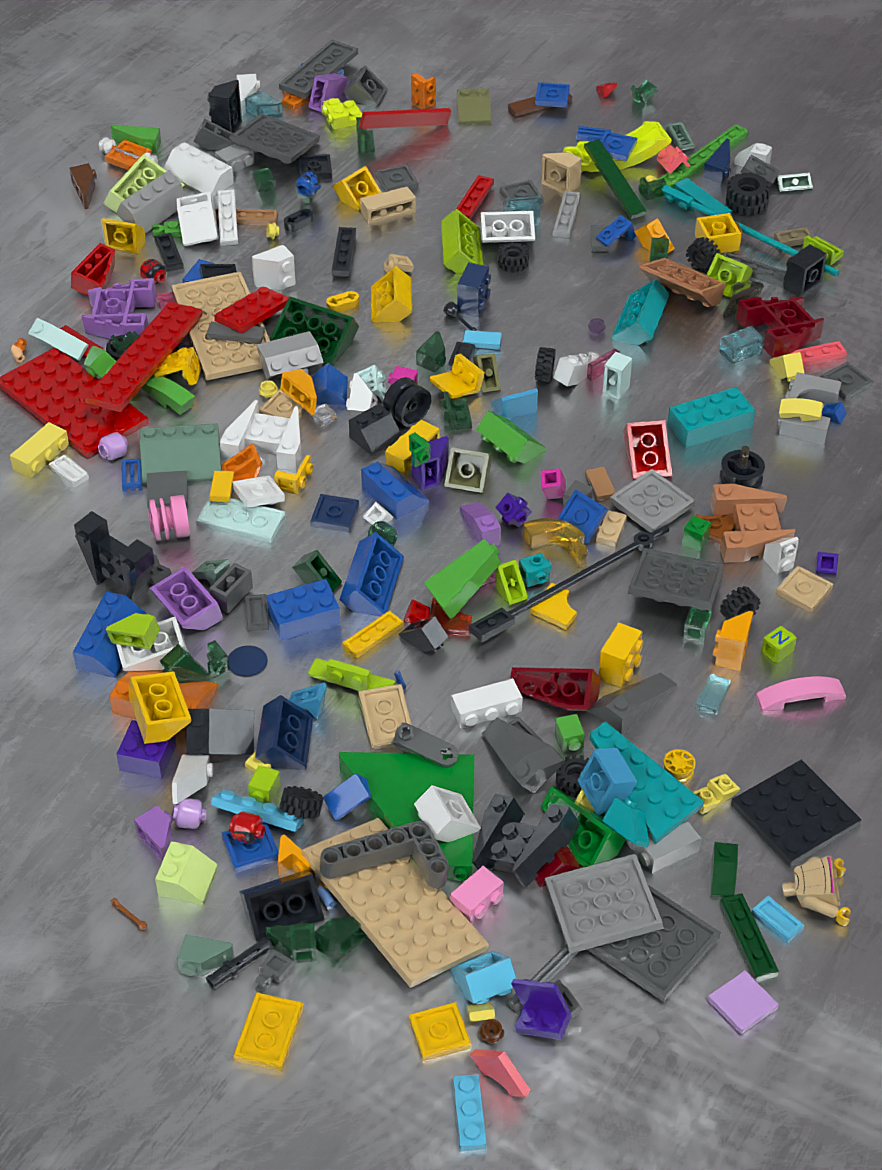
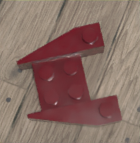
M761 297L739 300L736 319L744 328L767 324L771 328L766 329L763 349L772 358L788 355L821 338L824 318L813 319L803 308V297H790L789 300H778V297H771V300H762Z

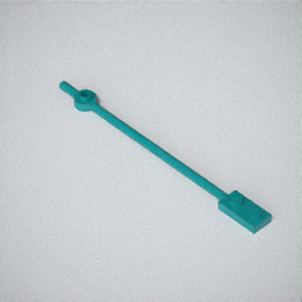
M664 185L662 188L665 200L670 203H677L684 210L690 209L694 211L695 209L708 216L720 215V213L695 202L692 197L667 185ZM738 222L743 233L791 256L799 252ZM825 264L824 272L835 277L839 276V270Z

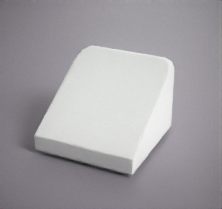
M376 502L363 516L376 529L394 518Z

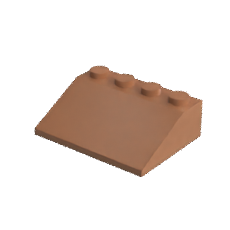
M667 258L642 264L639 268L650 280L657 279L663 287L672 289L671 291L674 293L687 295V298L690 300L701 301L707 307L720 304L726 286L724 282Z

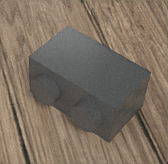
M234 563L209 588L210 595L218 603L220 610L229 613L253 588L252 572Z

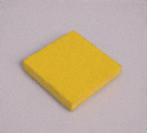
M456 1002L409 1014V1021L423 1061L471 1048V1042Z

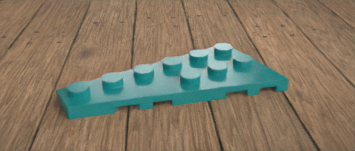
M606 721L590 732L589 739L595 749L618 748L635 776L637 783L628 798L638 803L637 807L644 811L647 829L652 835L651 839L655 845L703 808L704 801Z

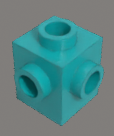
M542 553L519 560L520 574L527 588L550 580L552 565Z

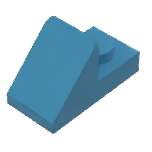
M320 683L294 691L289 700L303 710L307 709L318 719L325 703L327 685Z

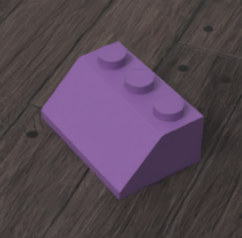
M186 566L150 587L151 591L171 615L176 617L182 628L206 630L223 619L218 603Z

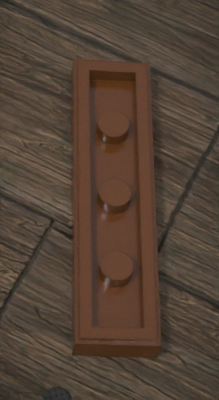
M569 93L568 102H571L572 96ZM535 96L508 104V109L515 117L553 106L535 105Z

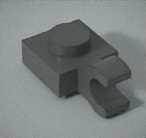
M273 950L259 966L261 974L255 979V983L258 984L255 990L265 994L273 980L280 983L294 967V961Z

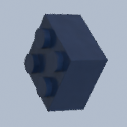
M473 263L467 264L457 284V306L459 307V313L478 317L480 311L484 310L486 299H489L491 289L488 288L491 281L489 266Z

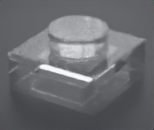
M325 403L317 407L315 414H310V417L322 427L336 420L337 413Z

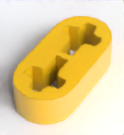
M354 291L328 297L326 300V308L336 312L353 309L359 305V295Z

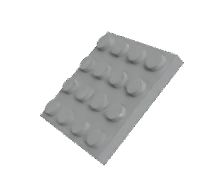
M636 854L545 878L546 886L570 954L663 929L662 919Z

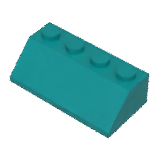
M657 279L629 294L612 333V340L640 345L643 342H649L653 338V333L658 326V321L663 314L662 311L669 297V293Z

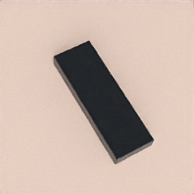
M167 233L154 236L155 244L166 267V271L184 269L183 261L172 234Z

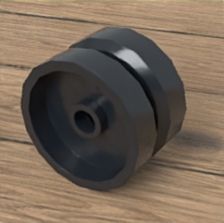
M403 377L389 387L384 396L383 407L398 422L410 427L425 417L430 408L432 396L428 390L419 386L411 378Z

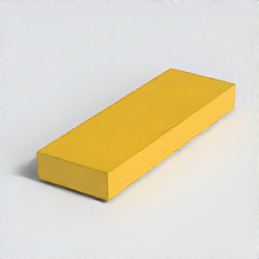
M389 610L342 642V648L358 659L404 627V622Z

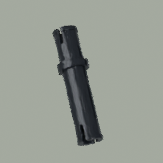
M265 936L231 961L226 960L222 963V967L206 977L208 985L215 990L230 978L235 979L238 977L239 972L269 951H272L274 949L273 944Z

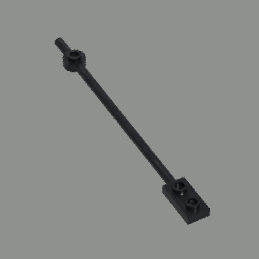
M664 525L651 533L639 532L635 534L634 542L509 611L501 607L470 624L469 632L481 642L486 641L515 625V617L637 549L643 551L644 548L652 549L654 540L669 532L668 526Z

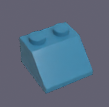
M618 748L594 749L577 780L597 815L606 812L615 797L621 799L629 797L637 783L635 776Z

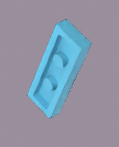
M479 1074L453 1076L460 1151L486 1149V1135Z

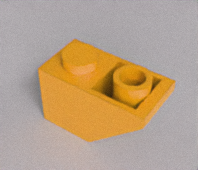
M658 218L634 231L641 245L660 257L675 249Z

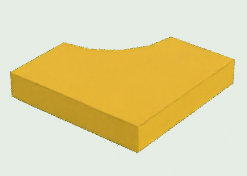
M551 583V584L546 588V590L549 589V588H551V587H553V586H555L556 584ZM567 589L530 608L531 614L565 630L577 617V612L567 603L569 597V590Z

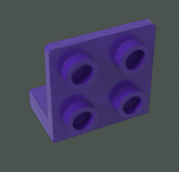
M513 979L511 985L523 1006L514 1027L516 1032L523 1035L562 1040L572 1014L558 986L552 982L544 983L529 979Z

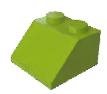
M716 253L707 276L726 283L723 295L735 299L746 287L753 269L748 265Z

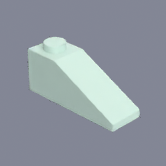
M39 318L35 320L28 332L39 343L50 348H56L78 361L81 360L89 346L87 343Z

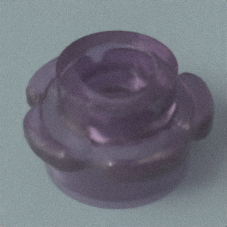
M593 318L588 324V330L595 335L603 333V330L606 329L604 321L600 318Z

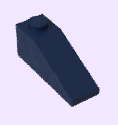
M726 138L705 162L704 178L722 183L725 178L729 177L731 173V168H729L730 139Z

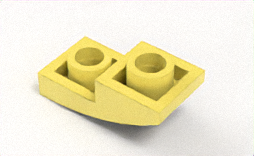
M781 399L779 415L781 418L800 417L802 422L821 420L823 403L809 399Z
M726 774L709 780L706 787L693 792L704 801V806L699 812L704 814L715 809L737 794L740 788Z

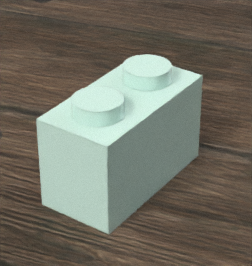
M615 352L606 362L603 381L604 394L620 399L630 387L631 357Z

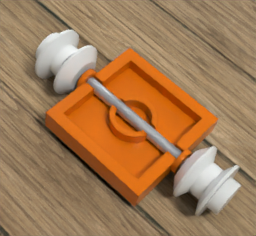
M104 137L99 142V151L103 154L106 153L105 162L129 170L143 154L158 164L157 156L152 155L151 149L124 140L116 146L115 140H109L107 137Z

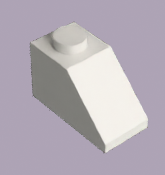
M755 143L739 152L733 164L744 167L751 154L770 164L772 147L762 143Z

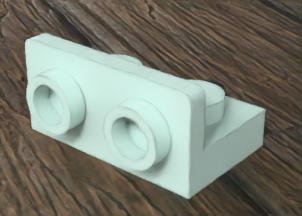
M376 365L357 372L374 395L378 396L383 402L387 392L384 384L386 377L383 371H379Z

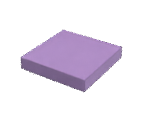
M743 971L708 996V1001L741 1035L776 1011L779 1006L746 971Z

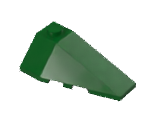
M551 786L541 807L546 812L550 804L570 807L578 819L580 826L568 844L578 863L583 867H588L610 861L617 856L626 838L602 822L603 817Z

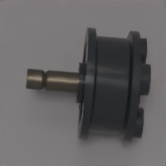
M743 446L741 450L728 452L721 461L722 469L719 475L721 484H737L759 489L763 482L765 470L763 459L758 454L749 451L750 448L748 446Z

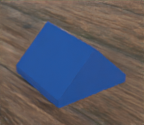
M327 363L311 376L317 396L316 405H346L348 377Z

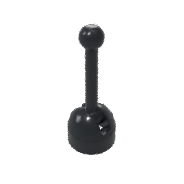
M449 302L445 305L443 312L448 317H457L469 330L477 331L475 327H471L459 315V307L454 302Z

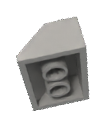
M310 331L256 345L267 381L281 378L282 372L307 368L312 370L319 368L324 363L319 346Z

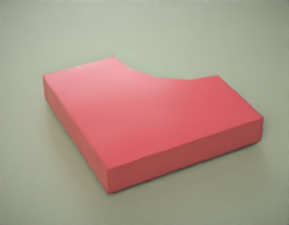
M475 1049L470 1054L482 1074L496 1080L506 1089L510 1096L526 1097L531 1092L505 1051Z

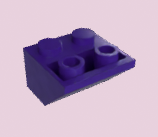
M448 436L428 442L430 444V460L418 467L412 465L411 452L412 477L421 491L440 485L447 471L449 461Z

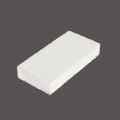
M65 454L49 463L50 469L73 488L89 479V474Z

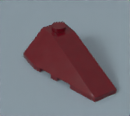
M512 667L510 679H514L520 693L567 711H589L599 697L601 678L594 669Z

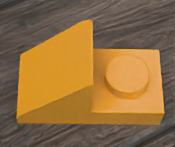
M283 834L280 837L278 876L280 877L293 867L296 873L308 870L314 877L315 872L302 855V850Z

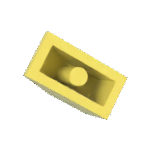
M800 352L769 359L770 364L780 379L787 378V381H791V379H795L797 372L805 374Z

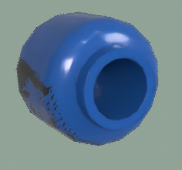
M312 171L305 172L296 181L298 192L306 197L313 196L321 188L322 184L319 176Z

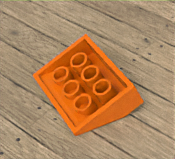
M145 670L129 671L118 680L109 696L112 713L136 719L128 696L130 677L171 671ZM175 673L187 709H207L219 687L218 684ZM185 726L180 731L186 733L187 726Z

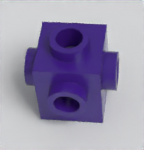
M508 492L495 507L502 515L501 519L510 526L513 524L520 527L532 513L527 507L528 503L526 500Z

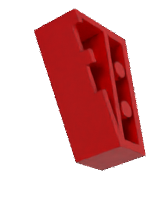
M99 243L71 272V289L88 297V290L98 287L107 289L115 266V249Z

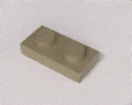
M807 227L775 232L774 240L791 247L803 245L804 238L806 236L813 238V235Z

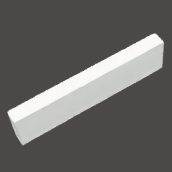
M234 190L217 191L221 246L237 245Z

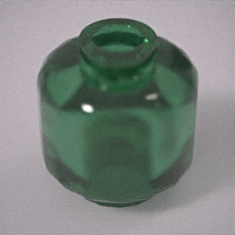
M386 521L375 522L368 531V536L376 532L392 546L395 545L398 538L396 529Z

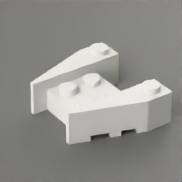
M255 400L225 430L220 441L221 460L227 461L253 443L257 452L275 454L277 456L278 469L296 472L302 459L298 406L294 407L290 418L259 414L258 400Z

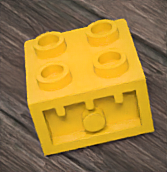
M194 347L188 349L181 348L177 352L171 353L154 372L155 378L182 370L183 378L187 379L189 385L197 384L201 365Z
M462 354L455 355L451 371L430 376L429 381L449 398L456 399L480 392L485 372Z

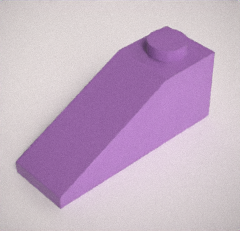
M480 502L460 506V510L478 543L485 539L489 545L492 543L495 546L500 544L501 526L490 510Z

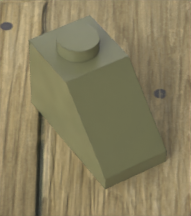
M495 353L473 357L474 364L485 372L481 386L482 393L501 390Z

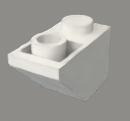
M354 373L353 379L350 381L351 393L347 399L346 406L352 415L357 416L377 405L378 399L365 381L357 373Z
M797 537L781 538L765 544L763 559L775 574L794 568L799 542Z

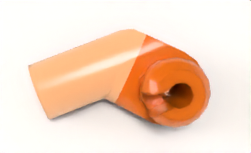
M19 338L11 347V353L18 363H22L25 360L22 353L26 349L27 341L24 338Z

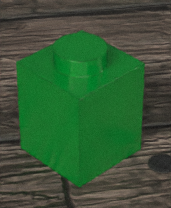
M693 515L684 527L682 545L701 552L709 540L711 522Z

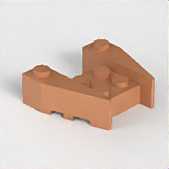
M737 484L713 485L710 497L713 515L733 514L736 531L723 532L720 544L723 563L745 562L757 555L761 557L764 555L765 544L781 538L794 537L795 529L781 530L777 514L783 513L787 495Z

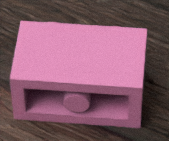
M482 866L450 894V902L461 911L470 923H473L477 918L481 919L486 914L487 909L493 904L496 905L502 900L504 896V882Z

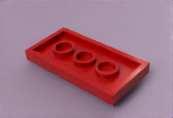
M262 286L214 314V321L237 332L244 333L284 309L289 297Z

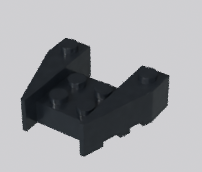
M93 511L74 524L75 538L96 585H100L107 578H111L121 587H125L126 596L133 602L137 601L148 591V579L152 576L151 569L155 564L153 548L138 539L129 546H126L109 535L107 520Z
M495 794L484 812L472 863L477 870L484 866L490 872L492 869L514 873L522 886L526 888L538 876L536 872L546 862L550 864L555 859L554 854L561 847L565 848L571 842L580 823L570 807L550 804L538 826L521 824L520 821L525 813L515 798Z

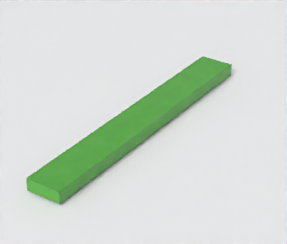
M735 124L688 157L687 162L691 165L689 168L682 162L671 174L667 172L658 178L659 184L657 188L662 190L664 185L674 188V183L689 178L705 166V162L726 138L730 139L731 148L747 137L749 131Z

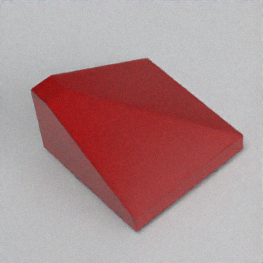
M617 83L598 85L596 89L603 97H607L616 88Z
M412 599L403 622L412 623L429 618L430 607Z

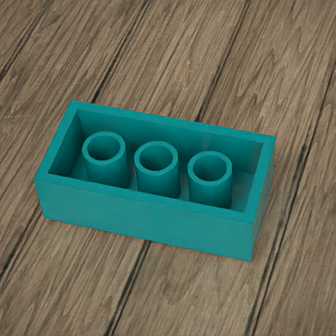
M734 387L669 407L667 425L683 446L688 448L752 428L755 409L739 389Z

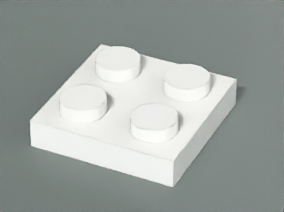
M270 475L232 482V489L247 508L284 501L285 494Z

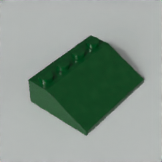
M289 296L270 336V341L310 331L319 346L323 364L329 363L334 366L352 343L359 325L354 317Z

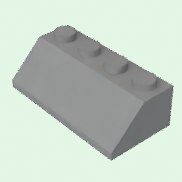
M168 170L122 201L116 214L124 222L143 227L145 234L153 230L152 225H160L178 212L177 198L185 197L182 184Z

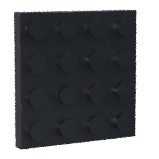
M802 759L734 797L731 801V805L790 867L860 826L862 821Z

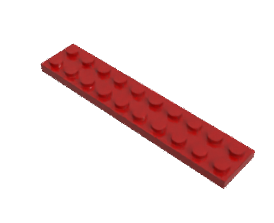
M168 302L86 395V404L121 412L203 316L202 309L178 304L177 302Z

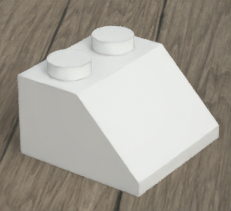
M284 245L252 256L254 285L256 287L264 286L269 289L282 290L296 284L294 256Z
M432 785L414 803L419 812V818L430 827L436 840L449 843L478 832L481 829L462 794Z

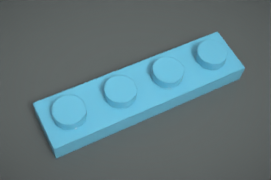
M221 790L212 797L211 806L237 814L241 811L259 815L265 823L294 832L304 825L305 819L303 817L297 818L295 817L296 815H288V812H283L275 804L261 803L253 797L238 796L230 790Z

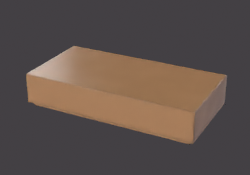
M605 467L585 470V476L589 485L593 487L596 501L608 500L610 496L616 493Z

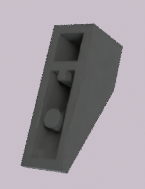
M205 118L196 132L193 141L208 150L218 151L236 144L231 141L232 134L234 133Z

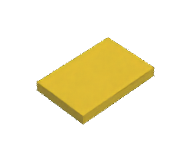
M256 992L233 1055L234 1061L282 1071L304 1008V1003Z

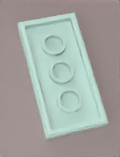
M209 498L196 519V525L271 544L286 518V512L264 506L247 508L242 501L230 498V502H211Z

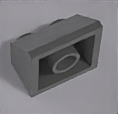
M365 65L352 75L343 92L351 101L354 100L356 104L376 107L386 92L387 87Z

